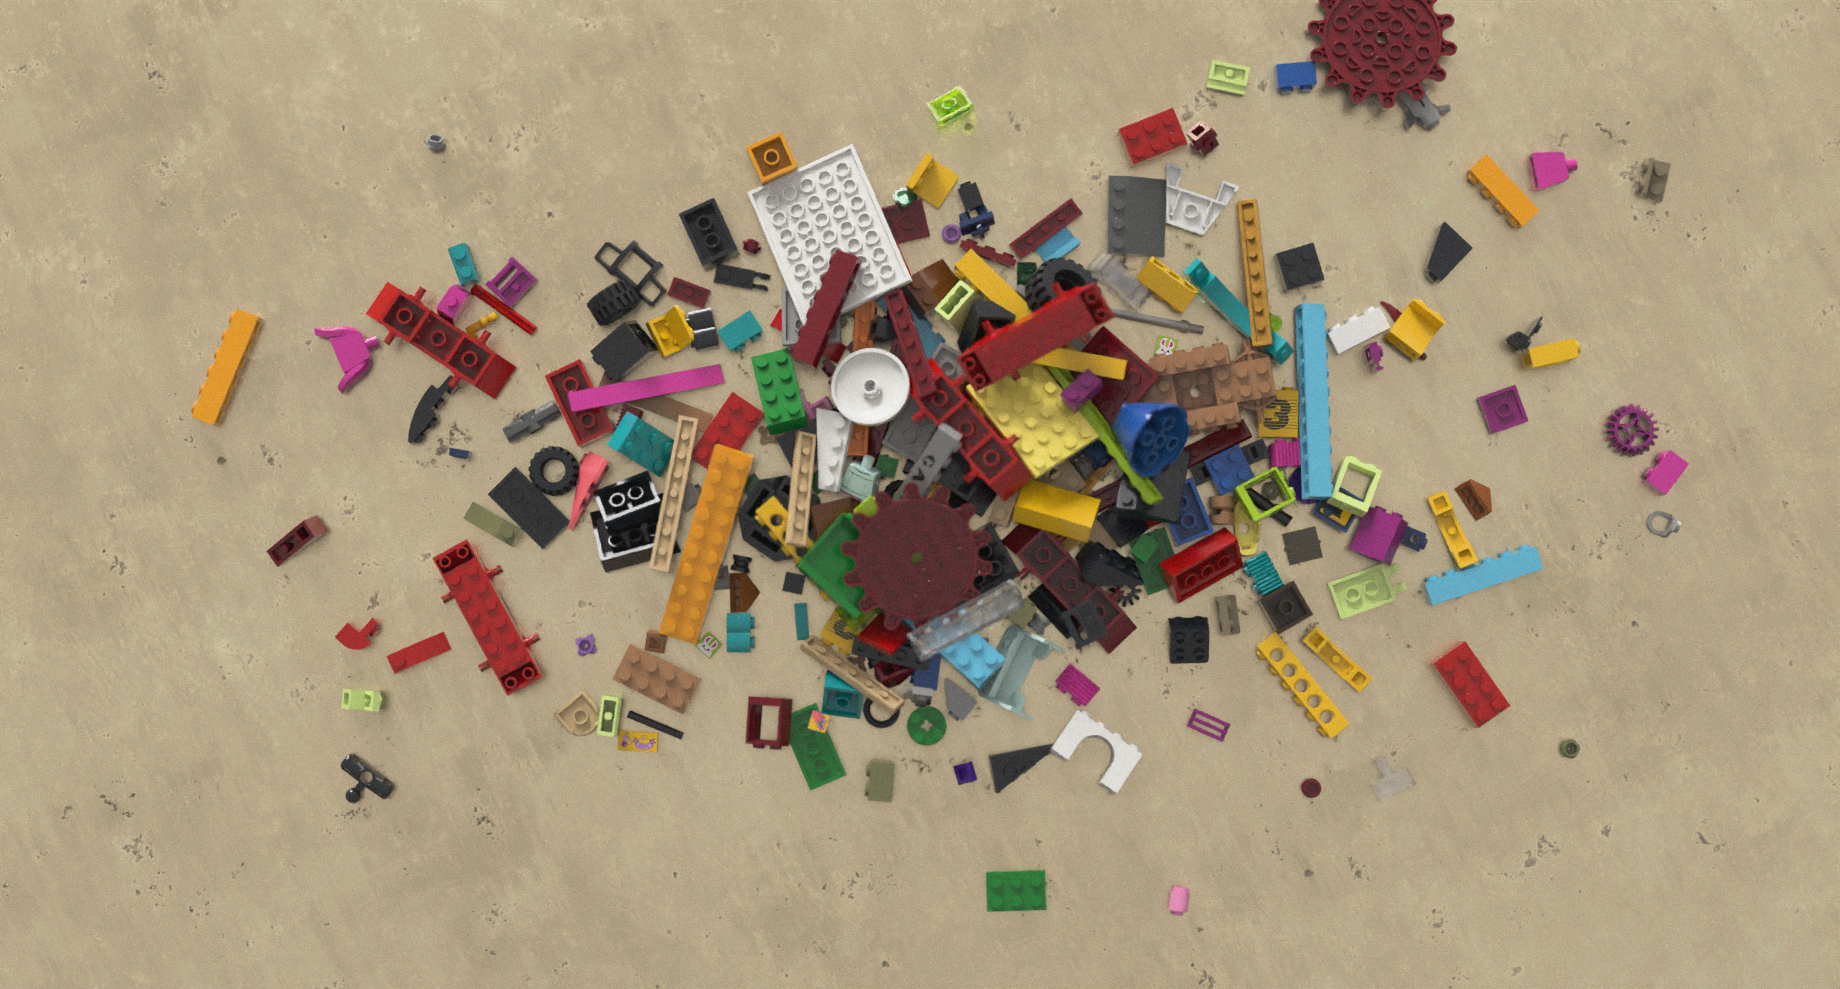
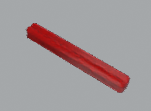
M478 284L473 285L470 290L472 294L528 334L533 335L537 327Z

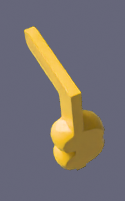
M493 312L466 327L465 330L471 337L478 338L475 331L499 317L496 312Z

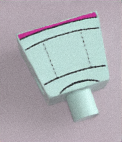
M865 454L862 461L856 460L850 464L842 478L840 492L861 502L870 494L875 497L878 492L881 471L873 467L875 461L873 456Z

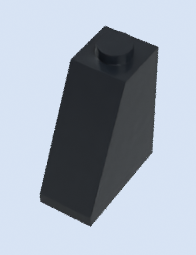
M1445 221L1438 227L1424 269L1427 273L1426 277L1431 282H1436L1437 284L1473 248Z

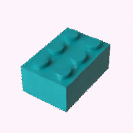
M626 412L607 446L661 477L670 462L674 439L635 415Z

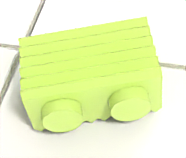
M604 695L601 697L603 700H601V712H599V724H597L598 731L596 733L597 735L617 737L623 698Z

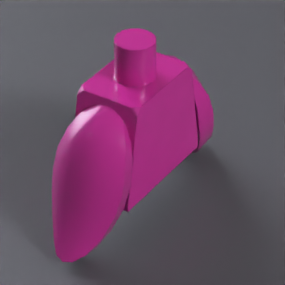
M350 326L315 328L316 336L330 339L345 374L338 385V390L343 394L349 386L369 370L371 366L370 360L373 359L369 350L379 347V342L376 336L364 339L361 332Z

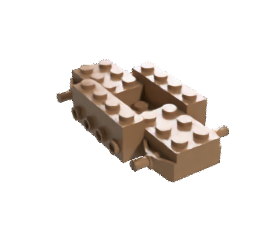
M1250 337L1247 338L1248 346L1246 338L1242 339L1244 352L1232 362L1228 345H1223V342L1212 344V347L1208 348L1199 346L1192 348V351L1178 350L1170 355H1165V353L1154 355V358H1149L1150 366L1161 377L1139 403H1166L1182 407L1188 414L1187 423L1190 424L1189 436L1199 435L1201 430H1207V433L1219 431L1218 427L1226 426L1227 429L1237 428L1238 424L1242 423L1239 406L1254 410L1256 412L1257 424L1261 423L1260 415L1262 423L1266 422L1264 409L1277 400L1270 356L1254 351ZM1194 386H1199L1202 390L1199 397L1191 395V389Z

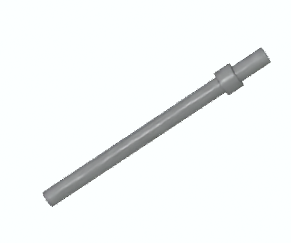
M1110 308L1115 317L1176 328L1186 333L1191 331L1203 334L1204 326L1191 324L1189 321L1181 320L1180 322Z

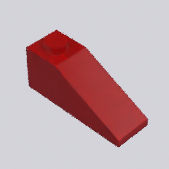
M441 632L386 657L394 674H399L452 649L444 632Z

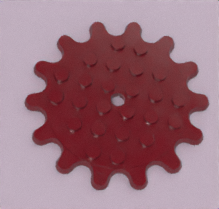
M1318 0L1320 7L1326 11L1327 15L1323 20L1310 21L1307 26L1311 34L1317 35L1322 39L1321 46L1310 52V58L1316 63H1328L1331 66V71L1326 76L1325 83L1329 87H1335L1340 83L1349 84L1352 88L1350 98L1356 104L1362 103L1368 94H1375L1379 96L1381 105L1384 108H1392L1395 104V96L1399 92L1407 93L1413 100L1418 101L1424 97V90L1421 86L1424 79L1441 82L1446 78V71L1439 66L1438 59L1441 56H1452L1457 51L1456 44L1445 40L1442 36L1443 30L1454 24V17L1451 14L1441 15L1435 13L1433 5L1437 0ZM1377 36H1385L1387 42H1377Z
M908 482L905 485L904 496L900 500H892L884 491L878 492L875 495L878 509L874 515L867 516L858 512L852 517V523L860 530V537L856 541H846L841 545V552L846 556L852 557L856 562L855 568L844 575V584L849 587L858 585L864 589L865 595L859 602L860 611L869 613L874 608H882L886 613L884 625L889 630L896 629L900 621L905 618L913 621L915 630L919 634L928 632L929 622L934 616H941L949 625L956 624L959 620L956 611L957 603L962 600L972 604L978 603L981 600V593L974 587L973 580L978 575H988L992 572V564L989 561L980 559L978 556V549L990 541L989 532L986 530L974 531L969 527V520L975 514L974 506L967 503L958 509L951 508L948 504L950 493L944 486L938 487L933 496L929 498L920 495L919 487L914 482ZM913 553H920L922 555V560L919 563L911 561Z

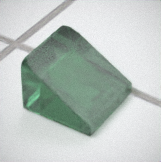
M1017 262V285L1026 286L1029 278L1037 270L1036 262Z

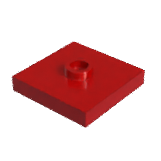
M879 613L859 634L858 640L892 656L911 637L913 629L899 623L896 629L889 630L884 625L886 616Z

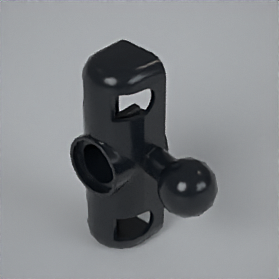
M348 754L340 764L342 770L358 781V784L354 788L348 789L345 794L346 800L350 803H357L360 800V792L364 787L378 795L381 799H387L395 789L393 782L355 754ZM354 756L359 762L355 763L351 758ZM365 771L372 774L370 782L364 781L362 777ZM384 780H386V781H388L391 785L388 787V786H386V785H385L384 783H382V782H383Z

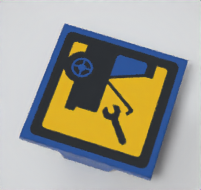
M1342 487L1339 488L1338 492L1364 503V500ZM1327 499L1320 500L1313 514L1347 533L1356 515L1326 503Z

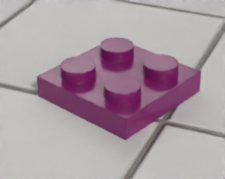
M1516 385L1478 398L1490 434L1529 421Z

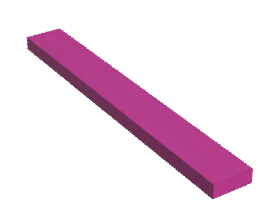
M717 364L569 392L567 395L571 413L720 385L724 384L721 365Z

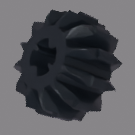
M1116 586L1115 588H1108V591L1114 592L1118 588V586ZM1127 586V589H1130V593H1127V596L1122 594L1117 599L1118 604L1123 600L1122 606L1126 607L1128 600L1131 606L1134 605L1132 597L1135 600H1139L1140 597L1135 595V593H1142V590L1135 589L1136 586Z

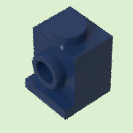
M1407 525L1399 545L1414 552H1419L1420 549L1424 550L1428 539L1425 538L1426 533ZM1412 535L1417 537V541L1415 543L1411 541Z

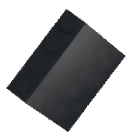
M1183 450L1171 466L1167 464L1160 470V474L1148 477L1164 498L1158 504L1149 505L1142 499L1140 491L1131 484L1129 476L1126 472H1123L1116 503L1119 518L1177 524L1190 452Z
M664 493L658 494L661 504ZM601 511L590 512L599 557L605 573L651 560L659 515L609 534ZM677 534L673 554L681 552Z
M991 521L974 530H986L990 534V541L978 549V556L980 559L989 561L992 564V572L988 575H978L973 580V585L981 593V598L1017 578L1016 574L1019 573L1017 566ZM962 600L957 603L956 611L958 612L972 603Z

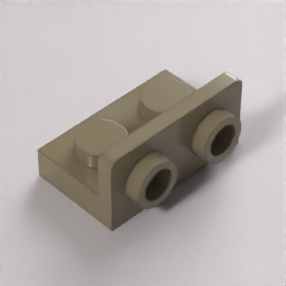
M1650 157L1643 162L1641 167L1643 177L1637 185L1638 197L1662 202L1671 164L1654 160V157Z
M1236 596L1216 597L1221 636L1239 634L1241 631Z

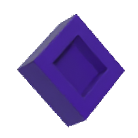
M972 761L953 766L958 785L977 780Z

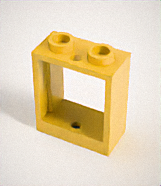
M1575 338L1529 348L1521 353L1525 369L1530 371L1572 361L1579 357L1581 349Z

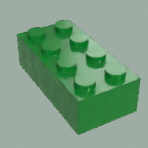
M789 348L751 357L770 436L807 427L808 423Z

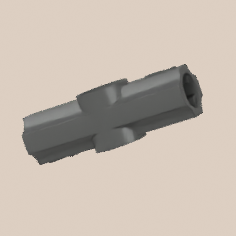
M554 400L536 410L528 411L520 416L519 420L505 426L502 430L508 441L513 443L527 434L530 435L539 431L545 424L562 414Z

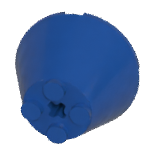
M1125 403L1121 406L1120 413L1112 425V431L1115 432L1134 472L1144 477L1160 474V470L1167 464L1171 466L1179 457L1186 445L1190 432V424L1187 423L1188 414L1182 407L1166 403Z

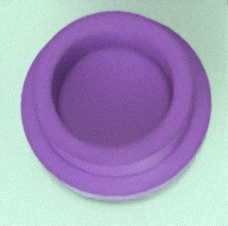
M949 224L943 228L942 237L945 242L954 244L960 240L961 230L957 225Z

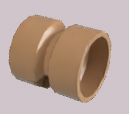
M1209 497V508L1212 509V512L1209 513L1211 524H1235V513L1232 512V509L1235 508V497Z

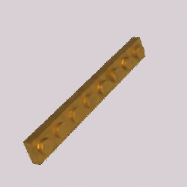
M1257 199L1237 201L1253 349L1273 346L1258 203Z

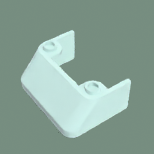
M1012 625L1008 627L996 649L1005 658V663L978 691L979 695L1032 721V716L1021 712L1025 706V697L1019 691L1035 658L1045 659L1050 654L1052 648L1062 653H1065V649L1017 626Z

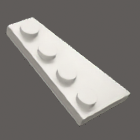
M816 408L818 488L839 493L853 422L845 418L840 412Z

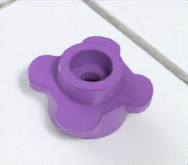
M588 635L586 638L579 637L575 640L579 656L596 653L597 649L594 647V637L592 635Z

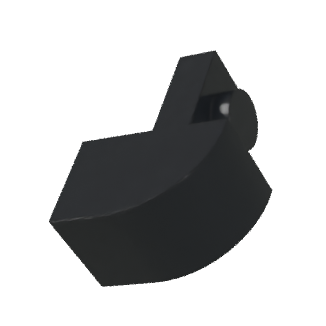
M888 308L886 319L879 317L871 320L868 340L886 343L898 338Z

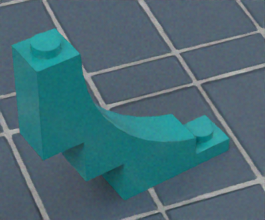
M1196 258L1185 269L1184 274L1206 303L1219 311L1228 323L1242 332L1246 338L1250 337L1252 344L1249 309L1214 274L1209 272L1201 260ZM1271 329L1273 346L1258 349L1282 365L1294 350L1285 339Z

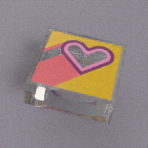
M812 710L807 729L826 734L832 715Z

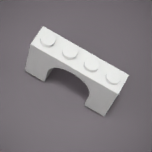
M1077 710L1049 751L1066 762L1081 740L1090 737L1101 739L1110 748L1112 759L1109 768L1098 785L1115 795L1143 754L1139 752L1140 749L1134 744L1130 743L1128 745L1123 741L1124 738L1118 733L1114 732L1112 734L1107 730L1108 727L1102 722L1098 721L1096 723L1090 719L1092 716L1084 710H1081V712Z

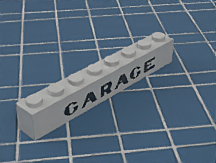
M943 422L892 500H900L904 496V487L908 482L916 483L919 487L920 495L927 498L932 490L929 486L932 482L937 483L942 475L939 471L942 467L946 468L952 460L949 456L952 451L957 452L962 444L959 440L963 435Z

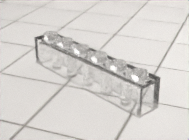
M1010 579L908 633L907 636L914 653L921 661H924L959 641L965 640L974 633L982 631L1004 617L1017 612L1025 607V603L1019 588Z

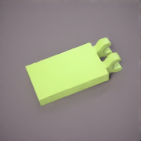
M1381 563L1327 583L1340 619L1342 620L1397 600L1395 594L1408 590L1405 582L1391 586L1388 578L1389 575L1401 571L1399 565L1395 564L1385 568L1384 564Z

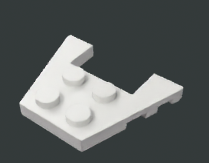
M1167 162L1166 224L1203 236L1237 192L1239 186L1222 181L1215 200L1178 187L1184 167Z

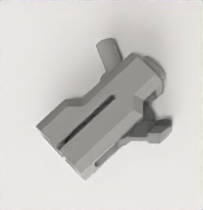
M1423 81L1421 86L1424 90V97L1421 100L1415 101L1404 92H1399L1396 95L1406 110L1404 125L1407 129L1412 127V123L1419 121L1424 129L1429 127L1431 130L1440 124L1438 121L1441 118L1440 114L1451 112L1449 104L1436 106L1430 101L1426 95L1427 87Z

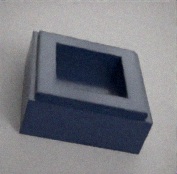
M450 448L449 455L470 460L472 452Z

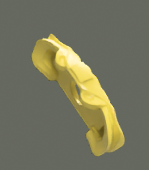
M1235 501V508H1233L1235 513L1234 534L1238 539L1241 556H1251L1257 550L1261 523L1258 522L1252 525L1239 501ZM1243 522L1249 527L1246 534L1240 533L1238 529L1239 525Z

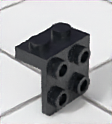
M1201 616L1193 618H1168L1170 662L1172 664L1208 662L1210 634L1208 618Z

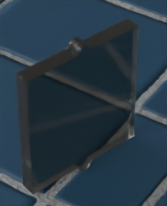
M1315 526L1282 534L1285 546L1284 552L1287 554L1289 565L1323 557L1320 547L1321 540L1318 539Z

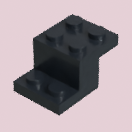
M957 450L951 456L952 460L948 466L940 472L942 475L937 483L951 491L949 496L963 504L969 503L973 505L975 513L982 517L997 496V493L979 476L975 477L970 483L964 479L972 468L962 453Z

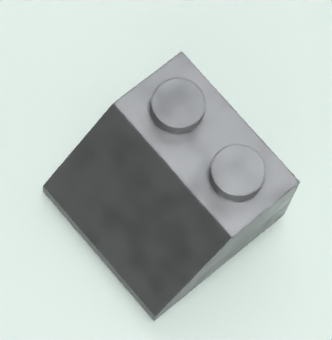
M945 678L946 704L950 710L948 714L956 721L959 718L964 720L977 701L948 678Z

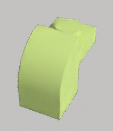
M343 689L341 708L379 712V708L382 705L380 691Z

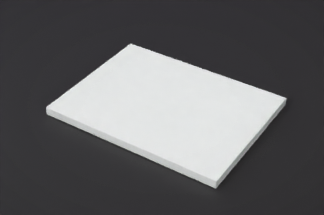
M853 144L747 192L803 325H805L807 320L806 314L808 309L812 308L814 304L815 292L820 290L822 285V276L829 269L830 257L832 254H835L837 249L857 256L862 261L840 315L913 282Z

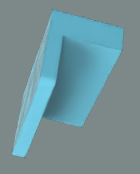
M1065 227L1038 247L1036 252L1045 262L1051 258L1065 257L1077 248L1081 242Z

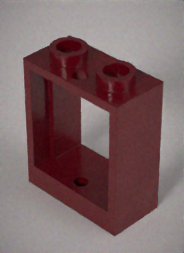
M749 696L745 744H753V748L764 749L765 745H770V749L781 750L782 746H789L792 699ZM762 705L779 706L777 740L760 739Z

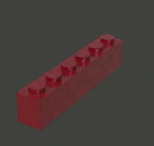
M838 249L830 257L829 269L822 276L820 290L815 292L814 304L807 311L805 325L801 326L798 333L799 339L791 348V358L795 362L817 369L862 264L859 257Z

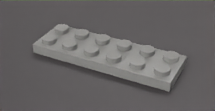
M940 341L932 355V359L953 381L962 373L964 374L956 360L962 353ZM910 394L906 405L897 415L882 444L916 463L937 425L927 416L919 421L918 424L912 419L920 411V408Z

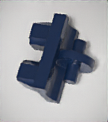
M985 205L976 209L978 216L974 218L970 217L969 212L959 214V225L963 236L971 233L972 237L979 235L981 239H984V232L989 231V226L995 224L992 211H989Z

